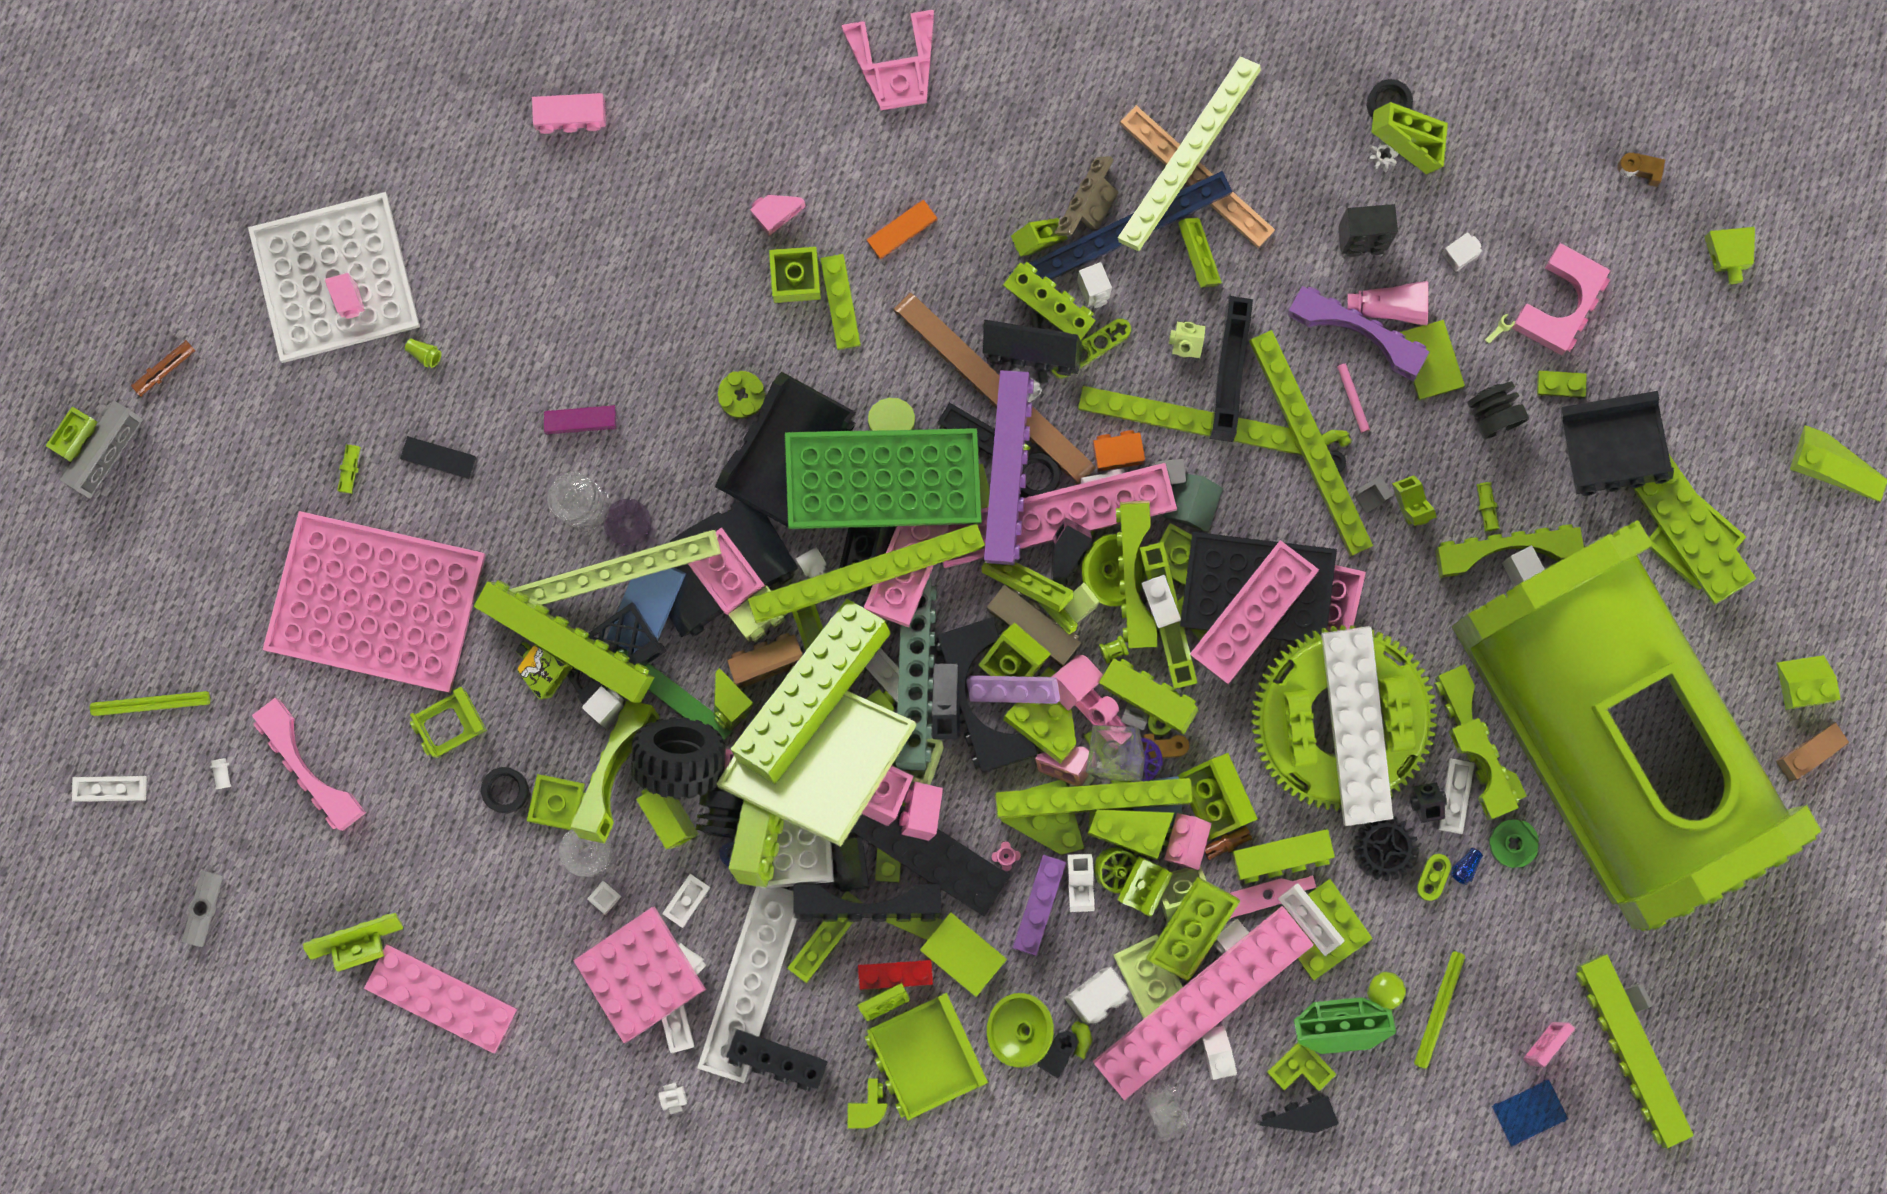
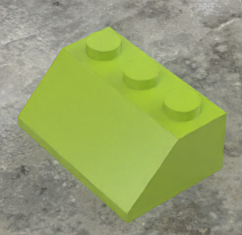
M1229 753L1210 759L1177 775L1179 779H1191L1193 802L1190 805L1195 817L1212 823L1207 841L1258 820Z

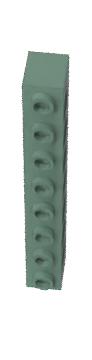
M931 578L928 579L920 601H923L925 605L922 608H916L909 628L901 625L897 714L908 719L915 715L922 718L919 723H916L915 729L896 758V767L900 770H926L927 762H931V748H927V739H932V724H928V715H932L933 701H929V692H933V678H929L930 669H934V655H930V646H935V632H931V623H936V609H932V601H936L937 587L932 586ZM915 624H923L925 626L920 631L912 629ZM917 646L924 649L920 654L911 652ZM916 669L923 671L919 677H913L910 674ZM915 692L922 694L919 700H912L909 697ZM912 739L921 741L917 747H910L908 745V742Z

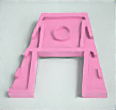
M934 10L911 13L918 56L872 64L865 21L842 25L843 33L881 111L927 103Z

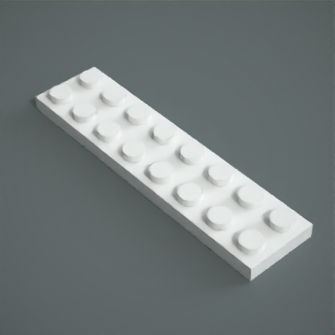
M1367 626L1321 633L1343 824L1350 826L1393 819L1372 628Z
M756 886L697 1067L698 1069L745 1083L750 1066L742 1064L740 1068L727 1063L729 1058L724 1057L723 1053L733 1027L760 1036L797 918H793V891L781 887L761 889L759 886Z

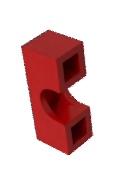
M932 960L858 965L859 990L892 988L901 983L904 987L933 985Z

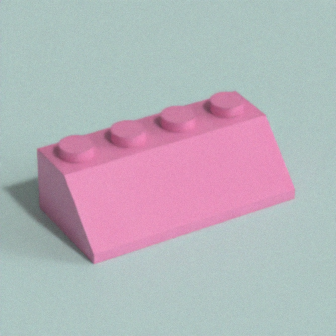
M1335 565L1327 626L1328 632H1331V626H1335L1338 631L1341 625L1346 626V629H1349L1350 625L1354 626L1366 572Z

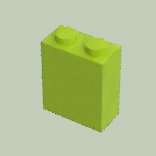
M647 789L641 791L642 796L636 800L666 850L679 847L699 835L678 799L669 796L667 798L660 797L659 794L649 793Z

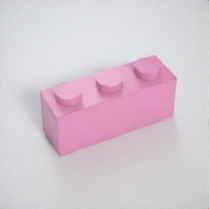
M603 93L532 97L533 125L540 133H553L554 129H563L564 132H576L577 128L598 131L600 127H606Z

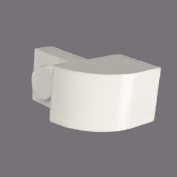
M1165 575L1142 583L1158 628L1181 620Z
M1092 854L1068 855L1070 912L1094 911L1095 909Z

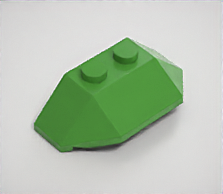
M1363 997L1313 1002L1300 1016L1294 1019L1298 1044L1320 1054L1368 1050L1396 1034L1392 1010L1383 1008Z

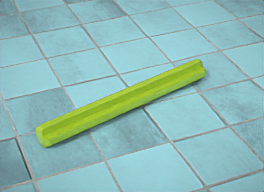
M203 691L93 702L90 704V714L100 716L208 705L211 699L210 693Z
M1453 951L1414 1061L1416 1066L1426 1069L1429 1065L1465 960V955L1460 952Z

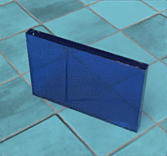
M1549 1079L1543 1080L1542 1083L1492 1106L1511 1146H1516L1518 1143L1568 1120Z

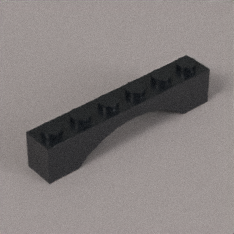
M1229 296L1209 439L1233 442L1237 433L1242 373L1253 299Z
M818 884L793 886V918H798L799 922H812L813 918H823L824 922H836L838 918H847L849 922H860L862 918H872L873 922L887 921V918H896L898 922L911 921V918H921L923 922L935 921V918H940L941 884H916L910 890L894 899L869 904L840 899L827 892Z

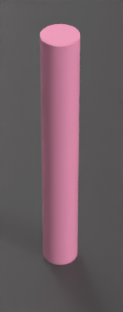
M1339 365L1337 368L1360 432L1369 431L1370 428L1347 365Z

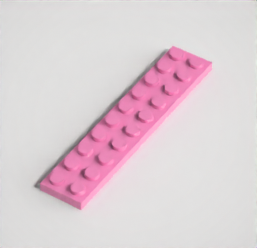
M1162 463L1024 498V510L1019 512L1018 521H1022V534L1017 535L1016 545H1020V549L1052 542L1065 517L1091 532L1120 525L1121 523H1116V508H1120V502L1149 500L1150 517L1176 511L1177 507L1166 464ZM988 507L981 509L982 522L977 524L984 544L986 542ZM974 524L950 525L947 533ZM985 548L944 561L943 566L944 568H949L984 559Z
M1281 906L1098 1056L1093 1063L1124 1100L1127 1099L1314 944L1286 909Z

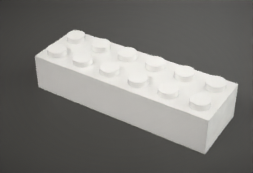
M1111 967L1102 968L1064 999L1082 1022L1097 1023L1108 1015L1105 1011L1109 1007L1117 1008L1128 999L1125 994L1129 990Z

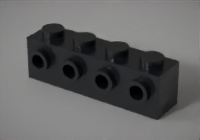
M734 1027L723 1053L724 1057L729 1058L727 1062L740 1068L742 1064L752 1066L750 1071L763 1076L765 1072L775 1074L773 1079L786 1084L788 1080L798 1082L796 1087L809 1092L811 1087L819 1088L828 1061Z

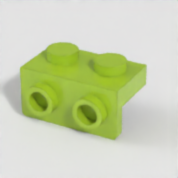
M1139 856L1117 900L1151 917L1158 908L1159 901L1170 883L1172 872Z

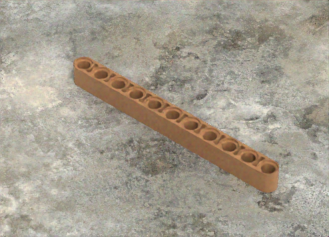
M909 293L893 309L894 313L897 316L901 315L905 319L904 322L914 332L918 331L922 335L921 338L931 348L935 347L939 351L938 354L948 364L952 363L956 367L955 370L965 380H970L973 383L972 386L982 396H987L990 399L989 402L997 409L1000 375L917 297ZM1032 406V415L1027 417L1026 426H1030L1029 440L1033 444H1038L1042 448L1040 451L1059 464L1058 467L1067 476L1070 475L1076 480L1075 483L1077 485L1081 484V478L1088 477L1096 467Z

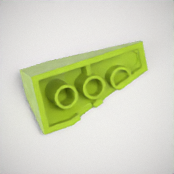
M1804 425L1790 470L1881 502L1887 485V478L1828 433Z

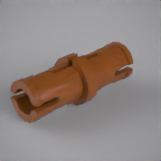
M1244 826L1229 835L1223 834L1220 839L1206 845L1204 852L1207 859L1210 861L1212 858L1227 851L1230 853L1234 851L1233 848L1253 840L1252 836L1249 835L1248 828Z

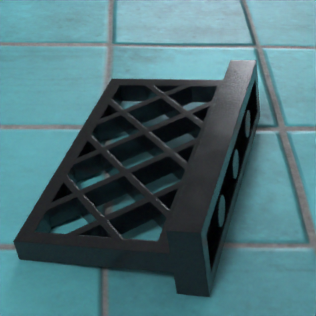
M633 602L590 631L588 636L590 639L613 643V653L617 652L619 645L630 647L628 662L635 666L637 663L646 666L667 651L663 644L658 642ZM630 611L636 617L634 627L623 625L624 616ZM610 625L617 627L615 641L603 639L605 629ZM622 628L633 630L630 644L619 642ZM638 631L645 632L650 639V642L643 647L635 645ZM575 667L567 675L579 694L577 697L582 704H585L601 686L605 690L609 689L593 678H590V683L582 688L578 682L581 671Z

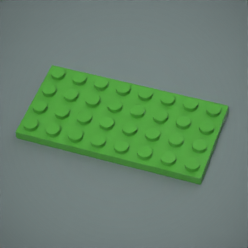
M977 428L785 432L788 529L981 524L982 522Z

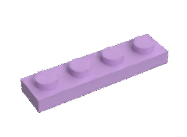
M969 676L966 679L969 698L973 702L1057 704L1060 701L1056 677Z

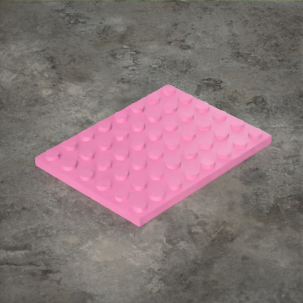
M299 511L263 650L451 693L486 554Z

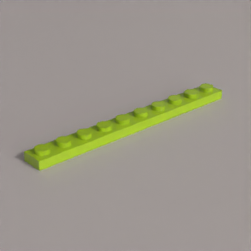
M1270 330L1250 339L1249 343L1349 556L1372 547L1373 544L1273 331Z
M1087 386L1082 388L1078 410L1210 437L1213 412ZM1238 417L1237 433L1233 442L1302 456L1290 428Z
M974 524L749 598L748 603L757 624L983 549L985 544L978 525Z

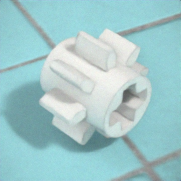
M1383 141L1380 142L1379 148L1372 146L1370 151L1375 155L1370 156L1368 160L1375 162V170L1378 167H1383V170L1387 172L1389 164L1395 167L1397 161L1393 158L1398 156V152L1394 151L1390 146L1384 145ZM1386 153L1387 157L1384 160L1381 159L1380 156Z
M676 1083L663 1086L664 1091L659 1092L663 1111L669 1109L670 1114L683 1111L682 1105L687 1104L684 1087L677 1088Z

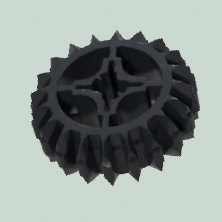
M1393 817L1390 823L1389 820H1383L1382 823L1380 821L1373 822L1374 826L1371 822L1364 823L1368 830L1359 828L1358 832L1363 837H1354V841L1360 843V846L1352 847L1354 851L1360 850V854L1354 856V859L1359 860L1362 858L1364 862L1359 864L1358 867L1362 869L1367 865L1369 867L1365 872L1367 876L1375 871V880L1380 878L1381 873L1383 874L1384 881H1389L1390 873L1392 878L1397 880L1399 879L1397 871L1405 876L1407 871L1404 866L1409 869L1414 867L1409 862V859H1418V856L1411 854L1412 851L1419 850V846H1412L1411 842H1415L1418 839L1416 836L1409 838L1408 834L1413 832L1412 828L1406 831L1403 830L1406 826L1405 821H1402L1398 826L1396 825L1397 817ZM1387 828V833L1383 840L1369 839L1371 834L1377 829ZM1395 832L1401 836L1405 850L1396 846L1394 842ZM1388 841L1390 844L1388 847L1391 846L1393 851L1387 852L1384 855L1382 853L1383 850L1377 845L1386 844ZM1367 846L1377 852V865L1370 859ZM1391 855L1403 858L1397 866L1384 868Z

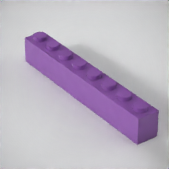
M1000 370L984 561L990 564L1015 565V559L1020 557V545H1016L1017 535L1022 534V521H1018L1019 512L1024 510V497H1020L1021 488L1026 486V474L1022 473L1023 464L1028 462V450H1024L1025 441L1030 439V426H1026L1027 417L1032 415V403H1028L1029 394L1034 392V379H1030L1029 372Z

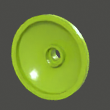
M1117 534L1106 535L1096 540L1086 552L1082 564L1083 583L1088 586L1100 604L1107 606L1126 604L1125 594L1121 595L1120 580H1124V570L1119 571V556H1123V546L1118 547ZM1140 547L1137 550L1134 568L1138 592H1140L1146 577ZM1105 566L1108 567L1107 573L1104 572Z
M1014 993L1004 997L994 1006L988 1018L987 1040L990 1049L996 1058L1008 1066L1022 1068L1034 1065L1046 1055L1053 1040L1054 1025L1050 1011L1040 999L1033 995ZM1027 1027L1030 1028L1029 1035H1027L1025 1032Z

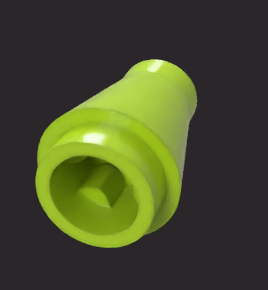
M412 338L405 345V351L410 353L425 367L434 368L441 359L442 353L438 350L437 346L419 342Z

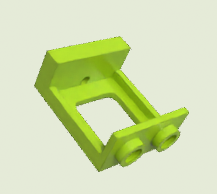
M463 687L455 689L453 691L454 694L417 714H410L413 720L410 722V725L416 735L420 733L424 742L421 745L427 755L431 754L432 757L438 758L487 731ZM452 708L457 714L464 731L449 741L436 746L431 740L424 723L446 709Z

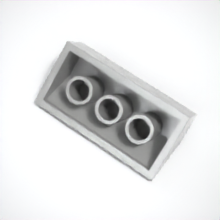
M116 401L105 407L102 413L103 417L96 424L94 433L82 445L79 455L62 471V478L60 480L88 498H91L143 421L137 414Z

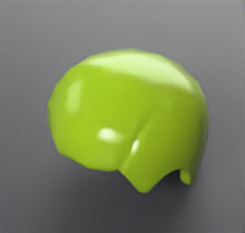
M1386 971L1376 975L1371 980L1367 990V996L1370 1001L1390 1010L1397 1008L1404 1000L1406 994L1403 980L1395 973Z

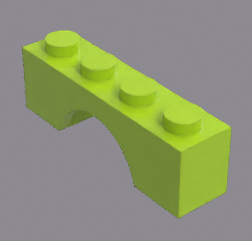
M1477 718L1449 730L1448 732L1457 753L1470 754L1478 758L1486 768L1488 781L1484 792L1478 797L1487 821L1518 809V795L1514 789L1511 790L1507 782L1509 775L1505 767H1501L1497 760L1499 752L1494 744H1490L1487 737L1489 730L1485 722H1481Z

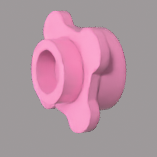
M1003 842L1001 848L992 854V860L1002 865L1004 871L1011 870L1012 864L1021 858L1020 852L1011 848L1009 842ZM1005 854L1009 856L1007 859L1004 858Z

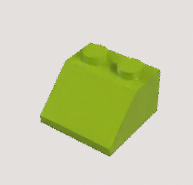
M1824 655L1776 663L1786 710L1833 703L1841 700L1836 675Z
M719 668L716 671L714 681V721L721 729L727 728L731 731L751 713L753 702Z

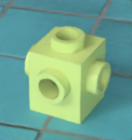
M1177 322L1176 330H1171L1169 344L1173 345L1172 354L1180 357L1200 358L1205 336V326L1195 325L1192 322Z

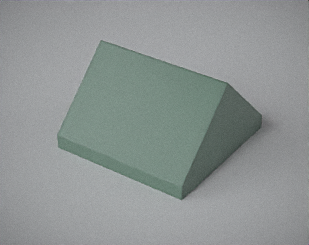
M1185 474L1186 482L1174 484L1172 489L1177 510L1164 513L1163 518L1208 533L1223 488L1204 476Z

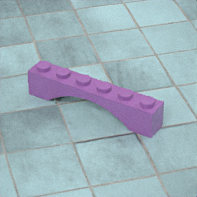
M1304 286L1301 287L1289 309V317L1307 327L1335 325L1362 334L1383 352L1394 372L1413 382L1415 381L1429 354L1426 346L1417 341L1412 343L1404 339L1405 336L1395 330L1391 332L1383 328L1384 325L1374 319L1370 321L1362 317L1363 314L1351 308L1348 310L1342 307L1338 300L1334 298L1327 299L1321 296V293L1315 288L1308 287L1307 289Z

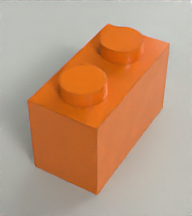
M1134 430L1121 432L1120 436L1111 437L1110 434L1097 436V440H1093L1092 446L1097 472L1145 463L1140 432L1134 433Z

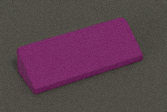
M615 405L544 411V433L546 435L617 429Z

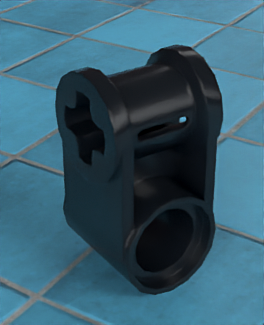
M1068 1030L1059 1032L1051 1043L1048 1052L1039 1061L1037 1066L1058 1079L1077 1045L1075 1035ZM1067 1035L1070 1036L1072 1046L1062 1048L1059 1038H1065Z

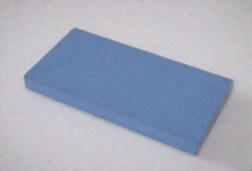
M674 567L630 580L617 612L630 603H635L658 640L686 573ZM632 611L624 616V626L634 627L636 617ZM611 626L606 638L607 640L615 641L617 627ZM622 628L619 642L630 644L633 630ZM638 631L635 645L643 647L650 642V639L645 632ZM619 645L627 650H629L630 648L628 646Z

